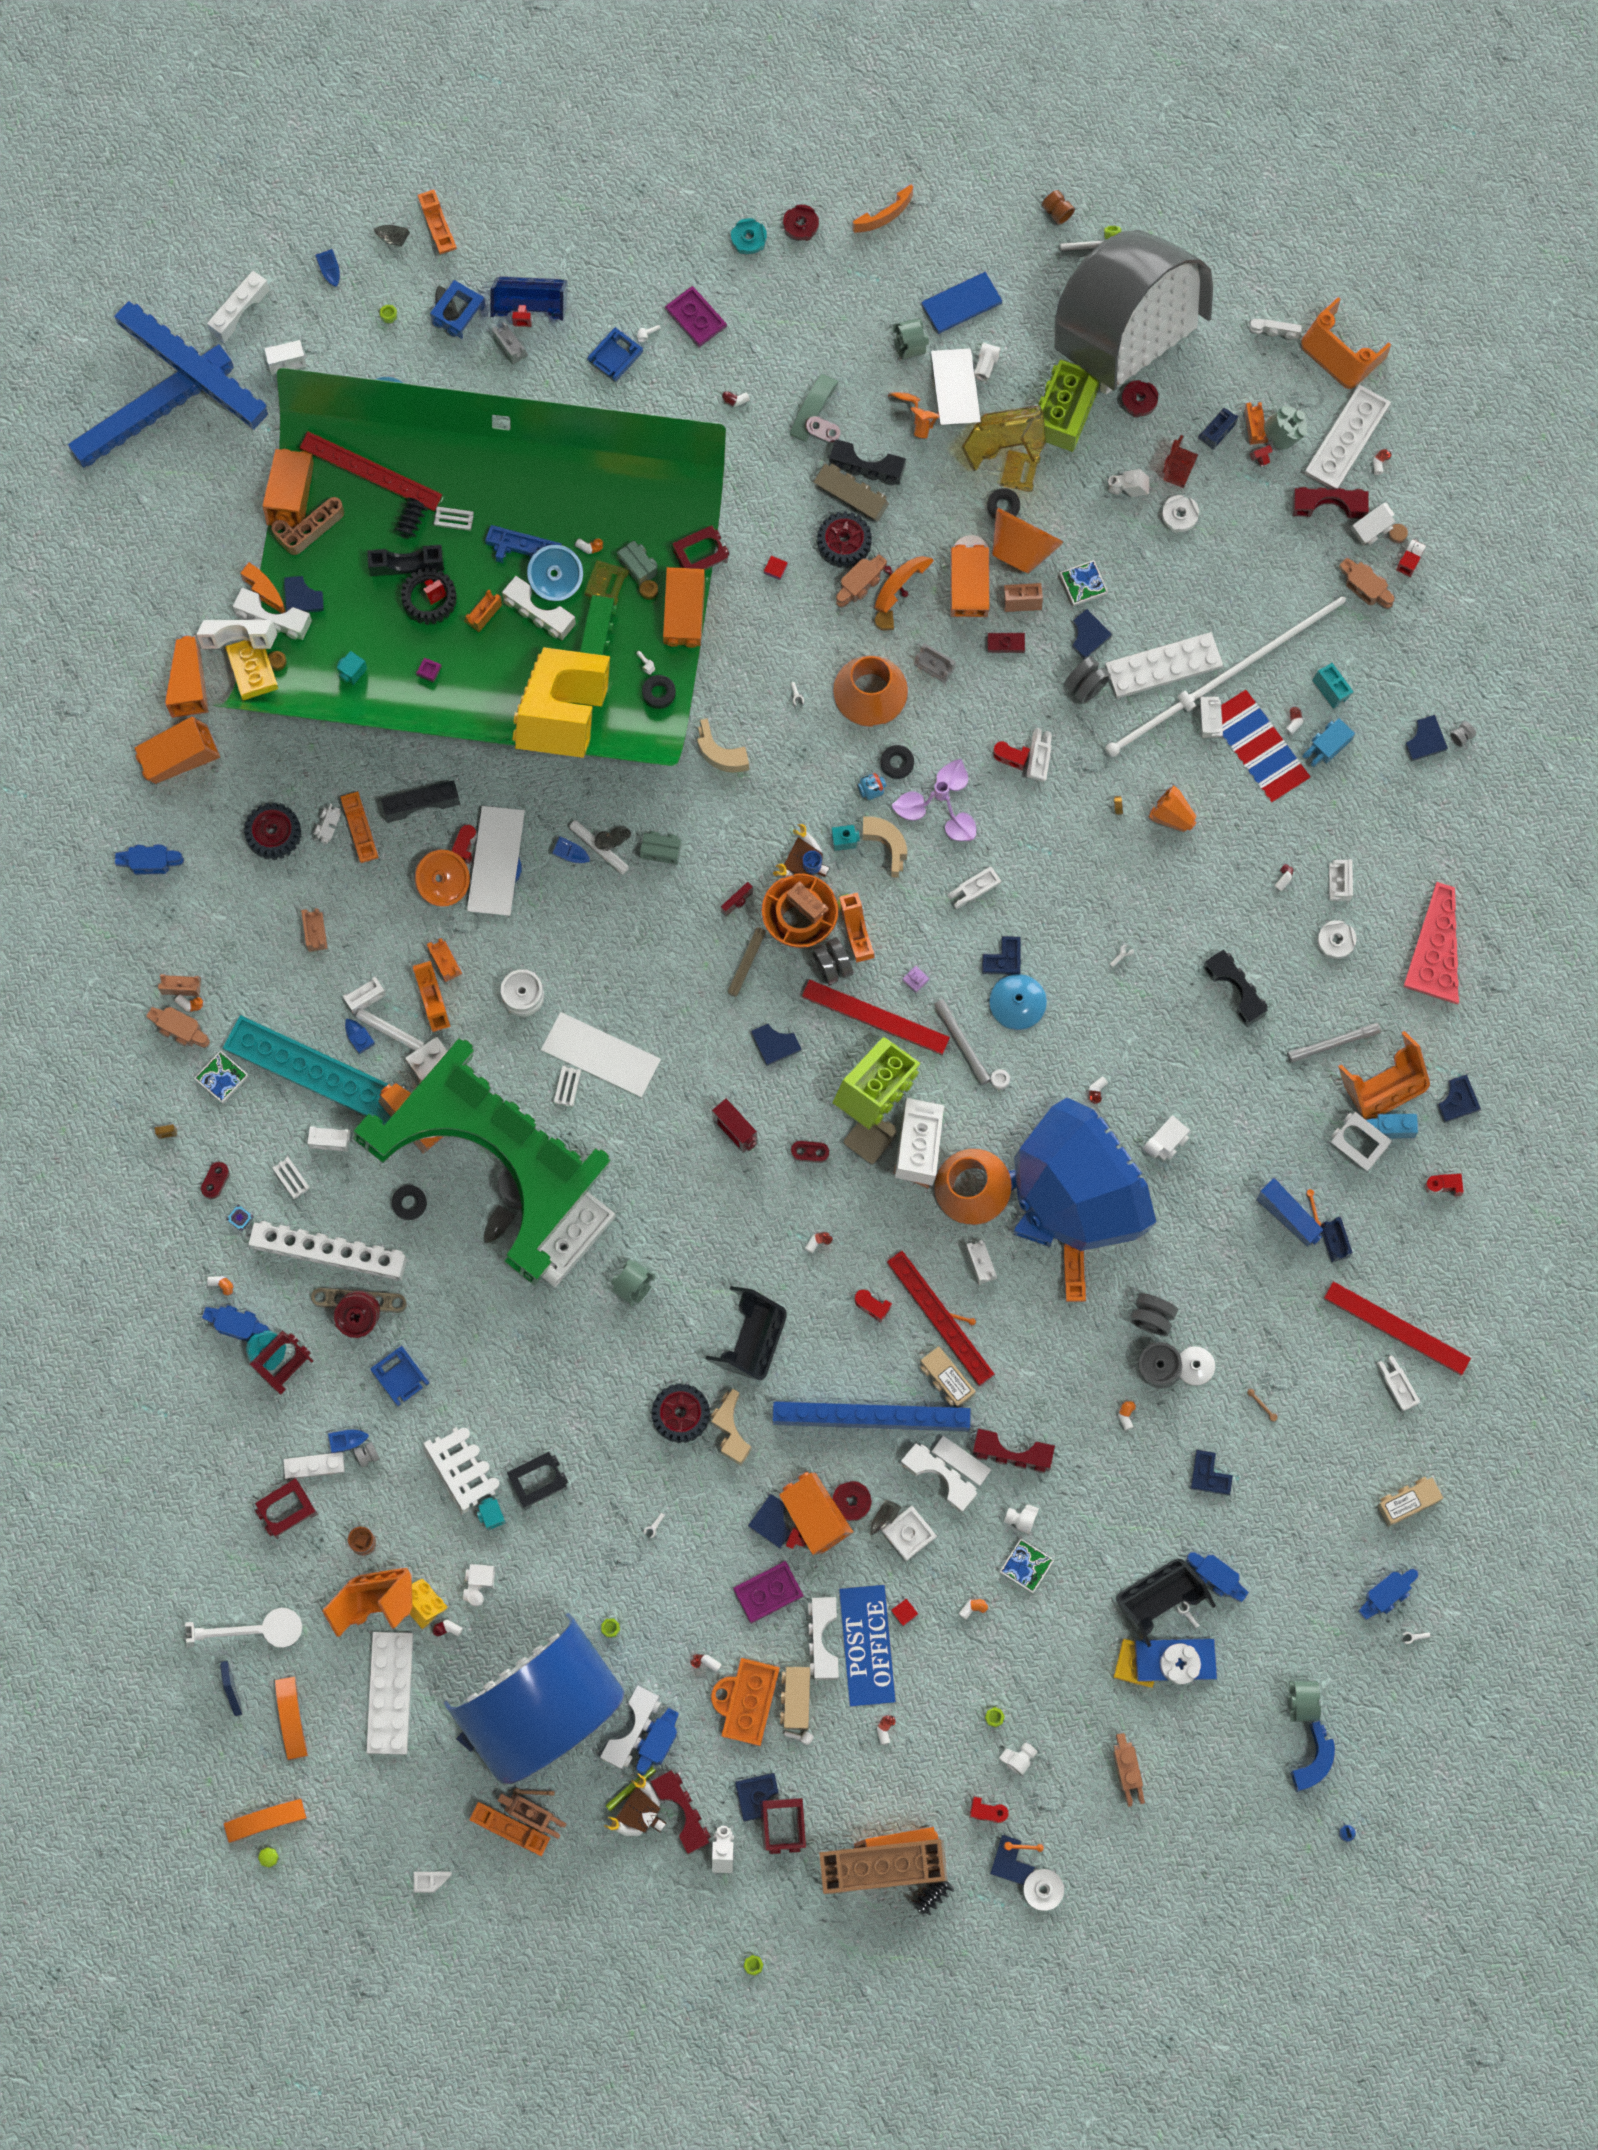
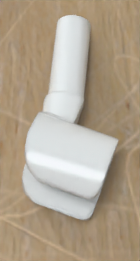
M660 325L647 330L645 328L639 329L637 334L638 341L640 343L647 341V335L661 329Z
M638 651L636 654L645 664L642 669L648 675H651L655 670L654 663L646 659Z
M795 682L790 683L794 695L793 705L797 706L796 699H800L803 705L804 698L799 695Z
M1129 945L1121 946L1120 954L1110 965L1114 967L1125 956H1131L1134 953V949L1126 953L1125 950Z
M660 1513L651 1527L644 1529V1535L648 1529H652L653 1535L650 1538H654L657 1534L656 1529L665 1515Z
M1183 1602L1187 1610L1181 1611L1178 1607V1613L1186 1616L1195 1628L1199 1627L1200 1625L1189 1612V1604Z
M1405 1632L1402 1635H1410L1412 1637L1411 1641L1404 1642L1407 1645L1412 1644L1414 1640L1430 1637V1633L1412 1634Z
M787 1731L784 1733V1736L799 1740L805 1745H809L814 1738L812 1734L804 1731L802 1736Z

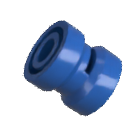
M808 851L803 857L804 871L808 874L818 873L822 867V857L816 851Z

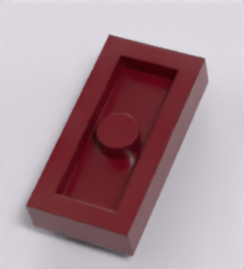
M988 633V653H1025V633Z
M749 882L744 884L720 906L721 913L727 917L736 908H741L746 903V899L753 893V886Z

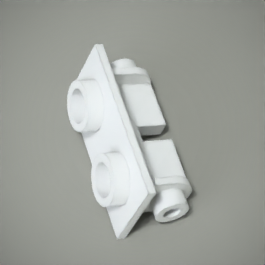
M332 804L322 808L319 815L321 818L320 824H317L313 831L315 835L313 841L320 838V842L323 844L331 842L335 829L329 827V824L337 825L341 815L339 808L333 807L331 809Z

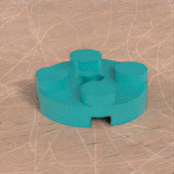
M745 218L738 221L736 226L732 228L731 242L738 253L754 254L764 249L767 241V231L762 223L760 224L752 218ZM747 233H750L751 236L754 235L751 239L745 238Z
M263 1331V1333L253 1335L246 1346L249 1362L251 1363L262 1352V1349L266 1348L278 1335L272 1331ZM286 1344L282 1345L263 1364L267 1370L272 1371L276 1369L285 1356Z

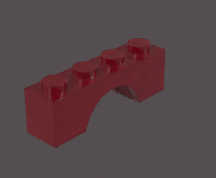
M1307 487L1295 488L1292 516L1311 517L1314 510L1319 506L1333 504L1340 507L1345 512L1347 518L1362 519L1369 512V491L1362 489L1352 491L1343 488L1327 490L1326 488L1308 489Z
M978 1429L972 1455H976V1458L987 1461L990 1458L994 1459L998 1464L1007 1465L1008 1462L1015 1464L1014 1467L1026 1469V1467L1034 1468L1035 1472L1045 1473L1051 1469L1055 1445L1036 1441L1029 1450L1015 1453L1008 1451L1002 1446L996 1432Z
M671 1770L650 1781L660 1801H673L684 1810L686 1822L683 1831L679 1834V1838L687 1854L690 1855L710 1844L708 1839L711 1836L706 1827H701L699 1821L702 1818L697 1809L692 1810L689 1804L692 1802L688 1791L683 1792L680 1786L683 1782L678 1772L674 1774Z

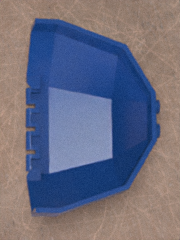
M1066 1097L1049 1109L1014 1156L1019 1205L1022 1210L1028 1213L1032 1224L1038 1227L1041 1232L1079 1251L1134 1241L1149 1232L1157 1222L1148 1184L1143 1178L1139 1177L1142 1172L1135 1163L1128 1164L1132 1158L1124 1147L1116 1148L1121 1143L1114 1133L1110 1131L1106 1134L1105 1131L1109 1129V1126L1102 1117L1098 1118L1094 1109Z

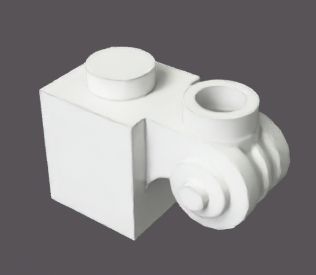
M1141 469L1125 471L1123 475H1112L1108 479L1109 492L1118 495L1122 493V490H1125L1131 497L1149 494V477Z
M470 1564V1569H466L465 1581H468V1589H464L463 1601H467L475 1607L483 1604L484 1597L479 1591L481 1588H494V1566Z
M721 1826L717 1828L714 1834L716 1842H713L712 1872L733 1873V1842L731 1841L734 1840V1835L731 1832V1828Z

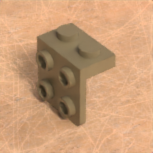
M881 1120L878 1125L874 1124L869 1130L858 1122L844 1139V1145L873 1165L895 1139L896 1127L889 1121L884 1122Z

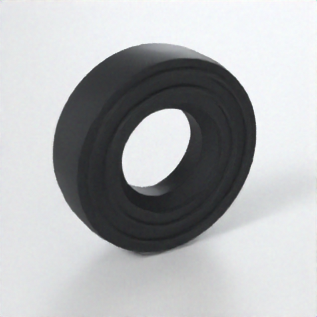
M1007 488L995 490L989 496L987 502V509L991 517L996 518L997 502L1001 499H1007L1011 503L1010 509L1006 512L1016 517L1020 510L1018 495Z
M655 675L645 681L642 695L644 701L650 707L663 709L674 701L676 689L671 679L663 675ZM656 686H663L666 689V694L662 698H656L652 695V689Z
M893 745L883 752L881 768L888 777L902 779L913 770L914 756L907 747ZM894 756L903 757L905 760L904 766L901 768L892 767L890 764L891 758Z
M413 1185L400 1187L392 1197V1208L395 1214L404 1220L419 1218L427 1206L424 1192ZM406 1196H413L417 1200L416 1206L411 1210H407L402 1206V1200Z

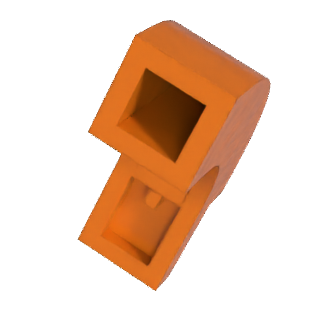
M858 892L839 897L847 937L856 963L875 958L867 933Z
M431 961L412 966L432 1032L451 1027Z

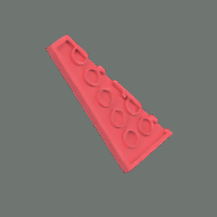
M1436 882L1403 987L1458 1005L1459 985L1457 975L1455 887Z

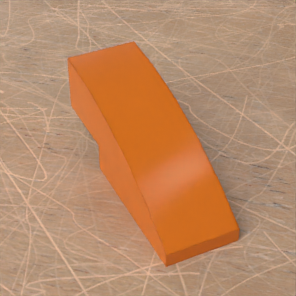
M248 562L240 573L242 580L252 586V592L259 594L261 601L280 613H285L281 597L272 582L257 567Z

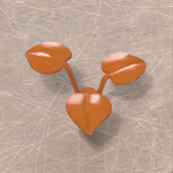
M905 392L889 393L888 397L894 396L901 400L911 401L915 405V407H910V410L915 414L914 424L916 426L913 435L927 439L930 428L933 429L934 423L940 418L939 410L936 414L918 408V401L920 402L921 399L915 395Z

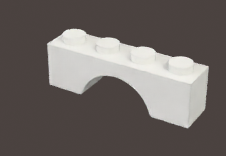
M252 271L209 320L207 326L210 334L225 343L236 330L237 322L242 313L251 304H259L270 291L267 280Z
M517 576L514 577L502 592L504 603L507 606L518 609V612L523 617L531 618L536 626L545 628L554 638L558 637L563 640L576 625L575 616L562 607L549 611L535 607L530 600L532 595L531 586Z
M241 588L233 605L234 612L240 619L273 620L276 632L286 633L292 639L299 638L303 640L312 622L309 613L294 607L283 614H270L261 607L259 594Z
M203 620L197 632L202 649H219L224 644L238 639L250 641L253 649H271L277 636L273 620Z
M916 1443L902 1459L901 1465L914 1476L923 1473H934L943 1478L948 1487L947 1502L962 1514L977 1496L976 1487L968 1481L966 1483L963 1482L958 1472L954 1469H951V1471L945 1467L946 1463L939 1457L934 1458L929 1454L930 1450L923 1444L919 1446Z
M836 1597L812 1598V1603H808V1613L813 1615V1623H809V1635H813V1643H809L810 1655H814V1663H810V1675H814L815 1680H838V1657L827 1652L821 1640L824 1628L832 1621L837 1620Z
M637 1685L628 1703L635 1713L634 1728L629 1735L622 1739H610L600 1757L602 1760L621 1770L624 1767H629L633 1759L630 1756L633 1749H637L642 1740L640 1736L643 1730L647 1731L652 1722L649 1720L652 1712L656 1714L661 1702H659L660 1698L658 1695Z

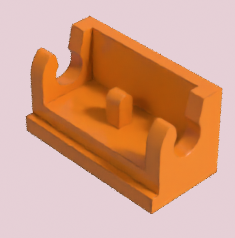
M1251 402L1246 403L1244 415L1250 445L1268 443L1264 430L1265 420L1262 403L1258 402V405L1252 407Z
M488 589L486 595L473 611L466 615L464 622L480 632L501 607V597L497 594L493 596Z
M439 938V942L435 944L430 942L426 945L444 981L447 982L461 975L462 972L447 943L442 938Z

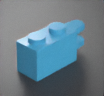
M1340 718L1335 722L1331 721L1325 727L1326 731L1322 734L1318 733L1312 739V746L1303 754L1302 757L1304 759L1309 758L1312 753L1318 755L1311 763L1313 767L1322 760L1327 764L1353 740L1355 733Z
M1378 1114L1376 1119H1366V1121L1390 1139L1415 1138L1418 1134L1417 1114Z

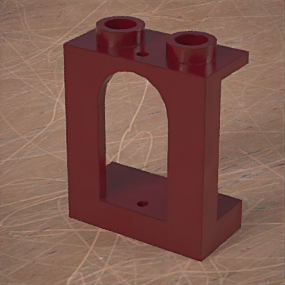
M712 525L672 543V551L681 568L706 570L723 561L725 564L728 563V556H730L727 547L722 546L720 542L721 535L717 529L714 530ZM712 538L718 549L717 552L691 565L683 549L704 539Z
M283 1330L249 1364L280 1395L286 1390L283 1384L307 1359L311 1363L314 1361L309 1356L311 1352L304 1345L300 1347L297 1344L299 1340L292 1333L288 1335ZM292 1344L295 1349L294 1356L273 1376L263 1364L282 1345Z
M296 1478L255 1503L257 1509H255L256 1514L260 1520L264 1518L267 1523L265 1526L266 1531L270 1537L274 1535L276 1539H279V1535L308 1517L313 1518L318 1515ZM295 1491L303 1508L281 1522H271L266 1515L267 1509L272 1504Z

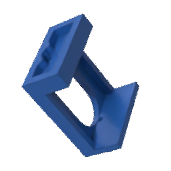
M454 280L430 312L431 321L436 327H442L447 330L451 336H457L462 339V331L478 309L482 311L485 308V298ZM454 296L469 303L457 320L448 321L443 317L445 308Z

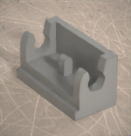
M503 322L502 328L498 329L496 326L492 328L493 338L514 365L528 356V353L508 325Z
M924 643L919 655L917 654L915 657L914 666L946 683L955 670L956 661Z

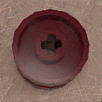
M356 1290L349 1292L341 1299L334 1311L336 1327L342 1334L351 1338H360L369 1334L380 1318L378 1301L366 1291Z

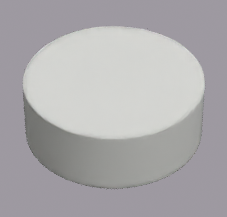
M999 1069L992 1073L991 1084L994 1088L1002 1090L1009 1085L1010 1076L1008 1072Z

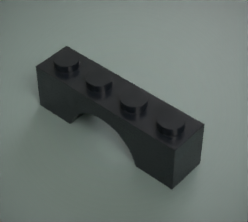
M835 439L829 458V466L834 464L841 470L849 471L853 475H864L871 480L878 479L885 481L889 485H900L906 466V458L888 453L880 461L866 462L856 455L852 443Z
M442 545L423 546L420 550L407 554L393 553L387 549L367 550L370 576L418 573L417 570L425 571V568H429L430 571H432V568L437 569V571H445Z
M454 780L381 798L387 823L406 819L411 813L425 808L436 807L445 809L461 805Z
M1223 949L1206 960L1203 967L1214 982L1227 981L1239 990L1241 1003L1236 1013L1246 1027H1249L1267 1014L1268 1005L1264 999L1258 997L1254 985L1247 982L1243 970L1236 967L1233 956L1229 952L1226 953Z

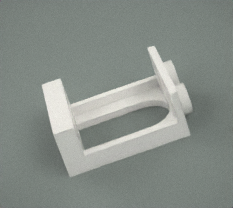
M1349 1113L1343 1121L1346 1123L1343 1128H1337L1332 1134L1333 1140L1331 1143L1365 1170L1369 1171L1393 1140L1366 1121L1359 1113ZM1354 1125L1359 1127L1379 1143L1368 1159L1345 1141L1343 1135L1348 1126Z

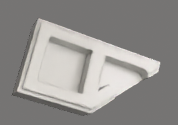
M414 1872V1893H435L452 1876V1872Z

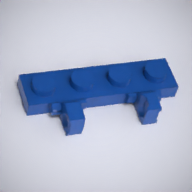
M493 525L490 526L485 540L487 545L494 546V551H497L495 556L496 562L503 563L506 552L511 554V551L529 555L531 559L539 549L545 546H562V543Z

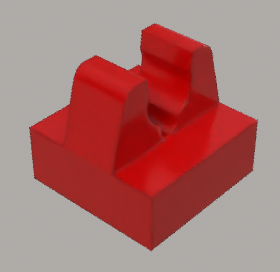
M519 305L518 312L512 313L513 326L532 327L531 313L527 312L526 305Z
M1269 445L1249 455L1252 461L1257 459L1262 467L1270 463L1268 454L1273 451Z
M429 579L424 582L427 587L423 590L431 605L447 596L440 580L433 582Z
M796 1525L792 1529L786 1544L791 1549L796 1544L802 1547L807 1545Z

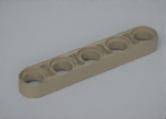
M317 1288L312 1292L311 1300L317 1307L336 1308L338 1305L334 1302L336 1295L342 1294L345 1296L353 1291ZM368 1292L375 1298L381 1297L384 1299L380 1312L401 1313L407 1307L406 1299L400 1294ZM318 1293H324L326 1299L324 1302L318 1303L315 1301V1296ZM395 1299H402L403 1306L396 1309L392 1306Z

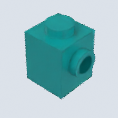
M352 651L345 658H341L337 664L339 678L345 683L350 682L353 685L368 669L366 662Z
M854 825L832 827L834 851L857 848L860 836L859 830L855 831Z
M488 1498L481 1502L482 1504L478 1506L480 1511L476 1513L480 1523L484 1522L488 1531L506 1524L497 1499Z

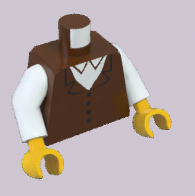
M797 824L801 829L800 832L793 829V834L800 835L801 837L797 838L785 863L775 865L779 868L780 872L773 871L774 876L781 875L782 878H786L794 874H808L803 868V857L808 851L818 852L823 860L821 848L816 840L806 832L805 825ZM822 864L821 870L816 874L826 878L830 867Z
M638 1773L640 1781L636 1783L631 1780L636 1788L616 1818L607 1817L612 1820L611 1826L604 1824L605 1828L614 1830L624 1836L646 1834L650 1827L661 1833L667 1824L657 1817L661 1811V1801L655 1789Z

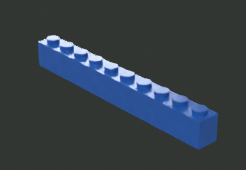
M128 301L114 316L117 325L253 430L268 416L267 405L261 399H255L248 389H242L234 378L231 377L229 379L221 368H215L207 357L198 355L194 347L185 345L181 337L171 334L168 327L158 324L157 320L151 314H145L138 304L134 305Z
M220 344L201 356L207 357L211 361V365L215 368H221L226 375L234 368L232 360ZM176 372L70 442L68 447L83 468L90 466L96 459L107 455L116 446L124 444L128 438L139 434L143 428L154 424L158 418L169 414L173 408L184 404L188 398L199 394L202 390L181 373Z
M774 1402L773 1425L969 1432L971 1408Z

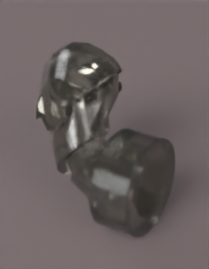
M624 825L617 826L611 830V834L601 831L595 837V846L602 851H609L611 848H615L629 839L631 831Z

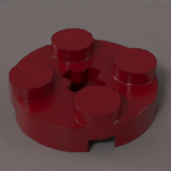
M803 204L796 205L791 210L788 209L783 217L785 234L795 240H811L819 228V217L815 210ZM803 219L805 224L800 226L796 222H800Z
M1135 380L1126 385L1122 393V405L1133 417L1138 418L1149 415L1157 407L1158 391L1153 384ZM1137 395L1140 397L1144 396L1142 402L1136 400Z
M856 1481L839 1485L834 1491L832 1498L846 1521H859L871 1509V1495L867 1487ZM856 1497L855 1501L858 1503L849 1506V1502L846 1501L847 1498Z

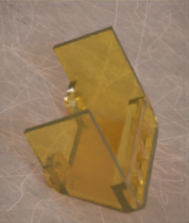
M1040 405L985 414L980 417L981 422L975 424L961 448L973 471L978 469L983 459H994L1000 449L1024 445L1031 461L1034 462L1046 444L1044 412Z

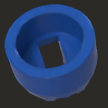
M1345 1825L1339 1830V1837L1345 1842L1352 1841L1356 1836L1355 1829L1350 1825ZM1345 1828L1349 1829L1351 1838H1348Z

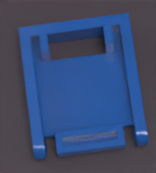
M615 327L592 351L587 361L591 363L594 360L593 365L608 377L613 375L612 380L616 382L643 353V348ZM619 339L630 346L629 352L617 344Z
M400 1346L370 1368L397 1406L401 1405L398 1400L399 1397L405 1402L423 1389L419 1382L423 1380L426 1386L430 1384L403 1346ZM395 1357H398L401 1362L385 1373L382 1367Z

